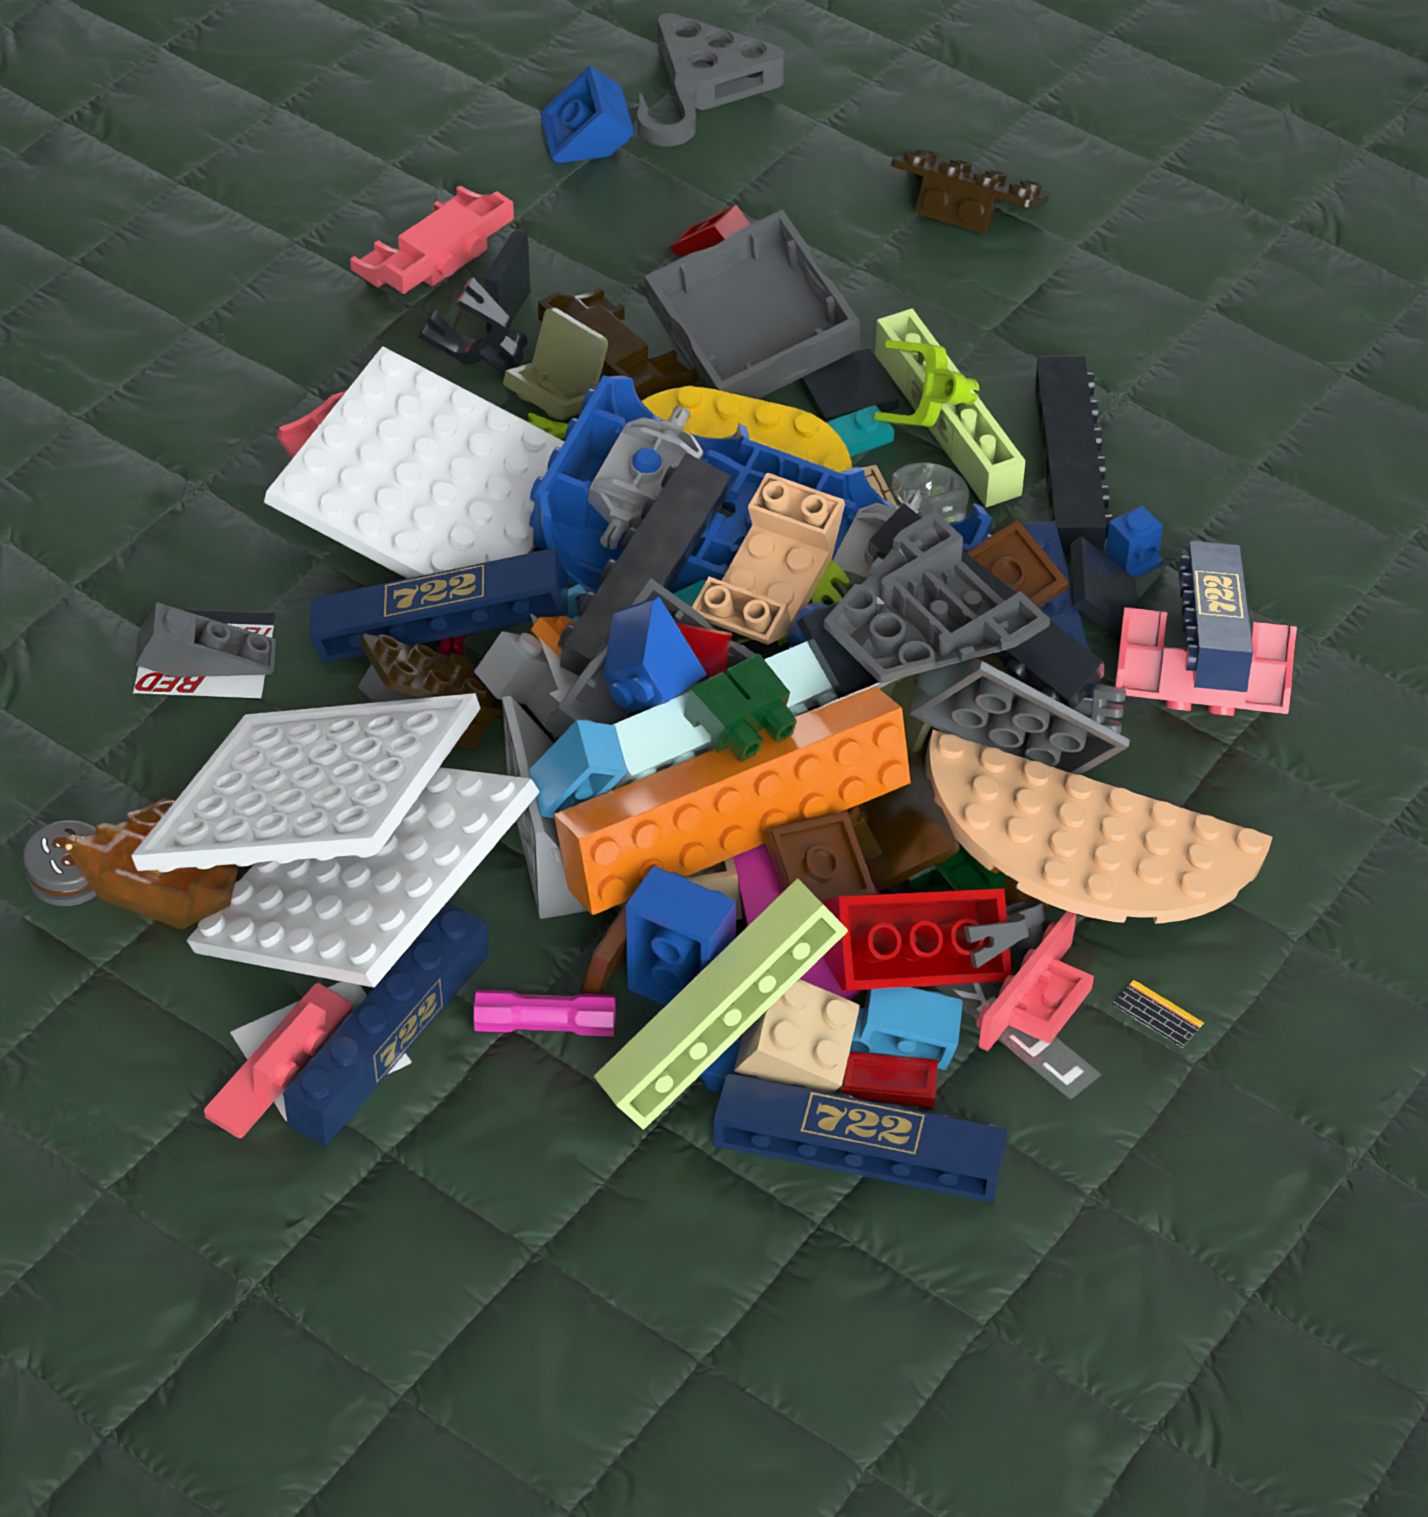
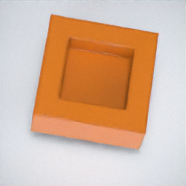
M565 616L539 617L531 631L561 657L562 649L558 647L559 639L568 624L575 626L576 623Z

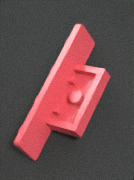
M1066 911L1058 923L1051 922L1036 950L1031 948L1026 953L1021 968L1015 977L1009 975L1005 979L1000 989L999 997L993 1004L987 1002L984 1005L977 1020V1028L981 1029L979 1048L988 1051L1008 1025L1050 1044L1092 990L1094 976L1059 961L1072 944L1076 913Z
M320 983L314 984L204 1109L205 1118L237 1138L244 1137L351 1014L352 1003Z

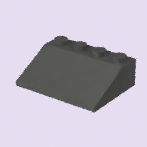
M973 659L920 673L909 713L946 734H953L965 740L997 748L1003 752L1038 761L1045 765L1079 775L1125 750L1130 742L1128 738L989 664Z

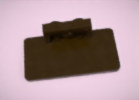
M916 148L915 153L905 151L904 155L892 158V167L924 176L914 213L978 233H989L997 199L1029 208L1049 201L1050 193L1042 191V185L1037 182L1022 179L1018 184L1006 180L1007 174L1000 171L985 169V173L972 170V164L963 160L950 159V163L937 159L938 154L930 150Z
M363 634L360 639V646L384 685L390 690L412 695L411 699L476 694L480 710L454 746L474 751L493 718H503L502 700L497 699L474 672L480 663L469 661L464 656L456 653L445 655L434 652L422 644L411 646L399 643L394 638L384 634L378 637ZM518 703L521 706V708L529 716H531L525 704Z
M916 752L908 754L910 784L845 810L848 812L860 849L868 864L873 880L881 890L899 885L909 877L933 865L945 862L959 850L958 842L943 809L934 801L935 793L931 781L927 779L926 768Z

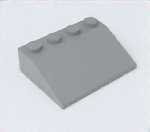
M512 696L502 697L507 776L531 778L529 769L554 743ZM535 797L517 818L516 823L539 919L588 911L568 890L564 866L555 859L552 848L553 845L561 851L555 818L542 817L540 815Z

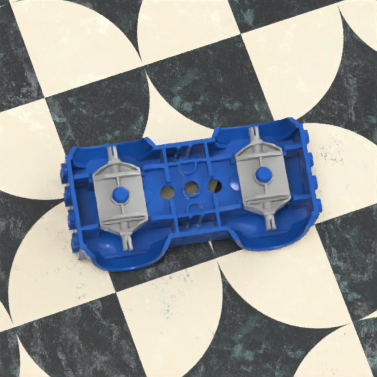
M603 375L596 389L590 388L583 401L581 415L578 419L574 417L571 419L565 433L564 444L561 448H554L549 458L547 473L544 478L538 477L535 480L530 493V500L534 501V509L529 521V526L533 527V546L544 550L556 548L568 575V581L574 586L580 584L588 593L590 591L594 593L598 591L602 584L600 577L606 564L610 559L618 560L623 552L620 550L626 533L631 527L636 529L643 521L641 513L646 502L652 495L655 497L659 496L663 490L661 482L671 464L678 466L686 453L732 475L728 496L721 508L734 512V514L729 518H725V515L717 513L669 589L672 594L703 579L707 581L708 577L722 581L752 527L748 505L766 473L844 500L845 507L832 560L846 573L851 585L850 588H845L838 582L832 583V586L838 591L842 599L855 584L861 585L870 575V566L873 564L871 559L873 556L869 540L900 507L899 505L894 506L883 499L870 486L865 477L864 469L854 467L840 473L749 439L747 427L738 424L737 431L732 436L721 439L705 438L690 434L682 430L691 415L687 408L684 407L681 412V406H675L668 421L662 420L653 414L638 398L633 379L624 375L609 377ZM907 491L901 505L904 503L916 512L923 498L918 492H916L913 498L914 491ZM974 503L967 518L949 523L963 537L962 550L968 552L992 536L989 533L993 517L988 516L982 506ZM829 599L823 601V604L827 606L833 604ZM789 642L785 643L787 650L790 647Z

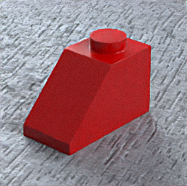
M734 205L691 225L670 248L674 253L685 257L693 252L713 247L730 237L733 233L751 224L738 206Z

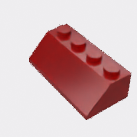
M1004 889L838 896L821 901L848 930L823 955L842 991L1004 982L1009 975H1012L1010 947L978 968L972 967L969 952L979 947L987 946L990 939L986 937L984 940L968 942L964 926L1007 921Z

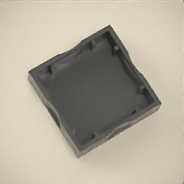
M783 209L733 233L730 237L713 247L693 252L644 276L648 304L690 368L697 370L698 380L703 388L759 399L861 349L859 319L835 284L818 268L813 260L810 248Z

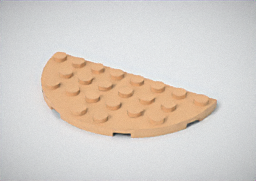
M933 729L926 754V777L931 781L935 793L934 801L943 809L956 840L989 871L996 867L1018 881L1016 888L1020 891L1069 912L1114 922H1125L1127 916L1153 917L1155 923L1181 921L1201 916L1235 899L1238 891L1255 879L1269 851L1272 836L1260 833L1254 829L1234 825L1209 815L1196 813L1174 806L1168 802L1158 801L1130 792L1124 788L1101 783L1083 775L1073 774L1038 761L1003 752L997 748L965 740L953 734H946Z

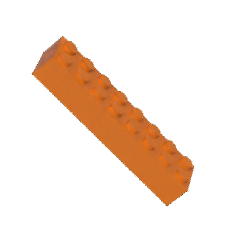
M875 686L824 708L820 706L796 716L797 723L794 733L780 742L774 741L765 729L757 732L763 739L761 749L754 756L744 761H741L729 748L719 753L714 749L555 813L554 817L569 892L592 915H595L630 900L653 866L669 873H678L686 877L765 844L762 834L769 828L840 813L857 804H862L910 784L902 707Z

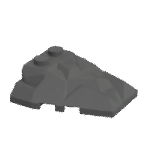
M933 511L898 533L893 539L891 551L884 559L878 557L870 566V575L861 585L855 584L825 618L824 628L881 684L1014 648L1049 627L1050 618L1022 592L1017 593L1006 601L999 597L961 561L963 537L936 511Z

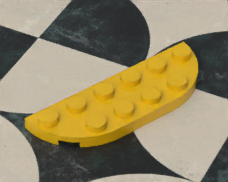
M694 386L662 391L642 401L653 414L667 421L675 406L680 405L681 412L684 407L687 408L691 415L682 430L690 434L705 438L721 439L732 436L737 431L738 424L747 427L749 439L840 473L852 468L847 447L836 431L820 418L800 409L715 389Z

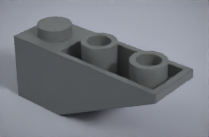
M156 602L138 632L135 665L172 677L272 675L275 667L276 639Z

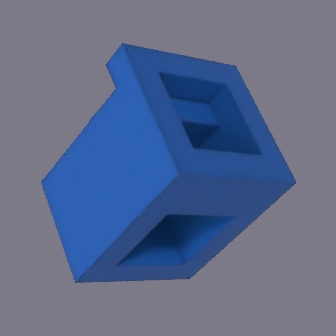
M1144 506L1138 507L1110 521L1105 555L1135 579L1163 566L1164 559L1159 555L1163 525Z

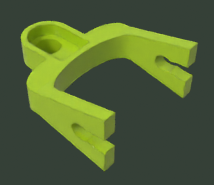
M886 340L885 348L924 355L926 364L925 383L919 407L913 415L875 412L874 420L897 425L932 427L938 419L942 404L957 405L962 403L971 405L977 400L978 394L970 393V390L979 391L978 382L971 378H965L961 373L947 370V353L944 347L932 344Z

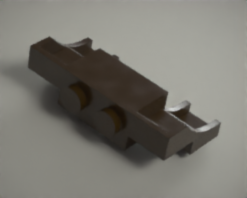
M600 287L589 293L576 296L555 292L538 301V319L541 322L547 309L557 308L604 336L608 341V348L600 380L603 375L608 377L624 375L632 378L635 391L641 401L657 392L660 393L674 388L691 386L698 382L697 370L695 368L688 370L677 360V353L674 350L648 359V345L621 322V320L625 319V308L622 305L616 307L606 299L603 288Z

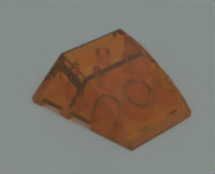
M164 798L127 813V820L115 826L106 822L97 825L95 834L83 839L77 834L66 838V849L100 900L179 929H184L229 907L231 904L238 871L236 864L215 865L208 869H198L197 867L176 868L168 872H159L158 870L137 871L131 855L173 805L174 800Z

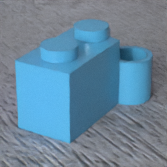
M576 720L529 769L531 779L539 790L536 799L540 815L555 818L554 814L609 792L628 772L615 725L595 723L591 720Z
M912 987L868 990L864 1009L859 1008L850 1051L938 1060L937 1069L946 1070L958 1046L963 1000L946 996L940 992H929Z

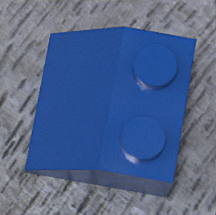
M591 65L540 112L551 159L556 163L609 157L619 147L625 145L634 134L622 87Z
M660 597L620 609L612 615L603 677L609 685L611 698L619 707L624 709L625 713L668 703L707 675Z

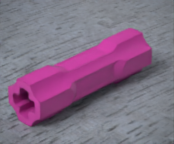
M477 989L475 993V1031L512 1032L517 1029L572 1031L578 1035L612 1037L615 1034L616 994L580 993L575 996L518 994L512 990Z

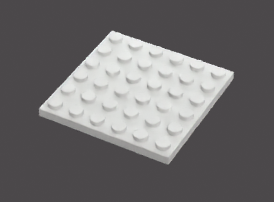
M382 346L266 491L264 503L407 579L532 553L536 546H533V527L529 526L530 517L534 509V501L530 500V493L535 480L538 477L544 478L547 473V466L552 451L555 447L561 448L564 441Z
M476 694L245 715L131 855L137 871L158 870L159 872H168L176 868L185 867L208 869L215 865L236 864L242 867L255 862L276 861L283 864L295 859L308 858L325 861L336 856L349 855L366 858L379 853L480 710Z
M439 767L379 853L366 858H360L357 855L336 856L325 861L308 858L295 859L283 864L276 861L255 862L240 881L234 883L227 890L226 896L215 909L200 920L198 928L186 941L197 954L375 987L539 794V790L531 778Z

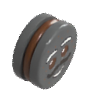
M73 820L48 824L36 831L24 847L23 863L29 887L35 896L46 903L56 906H73L84 903L97 896L109 880L111 867L106 842L102 834L89 824Z

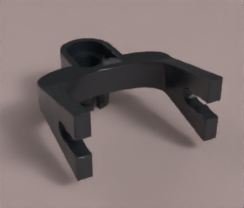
M474 277L468 281L464 288L471 296L464 292L460 295L456 305L489 323L492 326V330L475 342H465L434 310L426 321L433 329L426 325L418 335L420 339L456 358L463 364H474L483 359L502 373L519 367L524 357L523 349L528 343L527 337L521 331L510 329L512 326L511 317L503 311Z

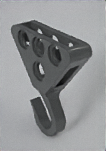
M662 14L658 18V50L674 94V102L678 107L682 120L671 125H662L652 121L649 117V109L642 94H639L637 130L645 141L657 146L670 147L687 142L696 132L695 109L706 110L781 87L784 83V50L779 46L677 14ZM683 29H690L695 31L696 35L683 38L677 36L676 33ZM721 39L727 41L729 45L724 48H714L709 43L713 40ZM746 50H757L762 55L758 58H746L742 56V53ZM757 72L762 73L760 76L755 78L745 77L747 75Z

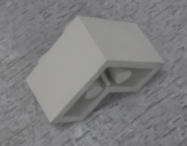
M502 631L474 672L497 699L502 700V697L512 696L517 703L526 704L544 726L560 702L550 695L551 692L558 690L540 639L528 633L518 635Z

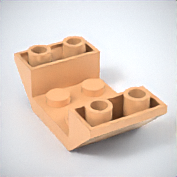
M766 473L748 505L752 527L722 581L708 577L692 608L700 613L708 623L767 645L787 635L790 623L799 611L808 605L831 563L845 507L844 500Z

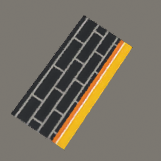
M1135 980L1112 1003L1118 1009L1182 1048L1204 1024L1201 1020Z

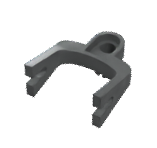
M1030 899L1007 905L1006 922L964 926L968 942L984 940L986 937L990 939L987 946L979 947L969 952L972 967L978 968L1015 943L1021 949L1038 947L1044 935L1042 922L1045 921L1042 901Z

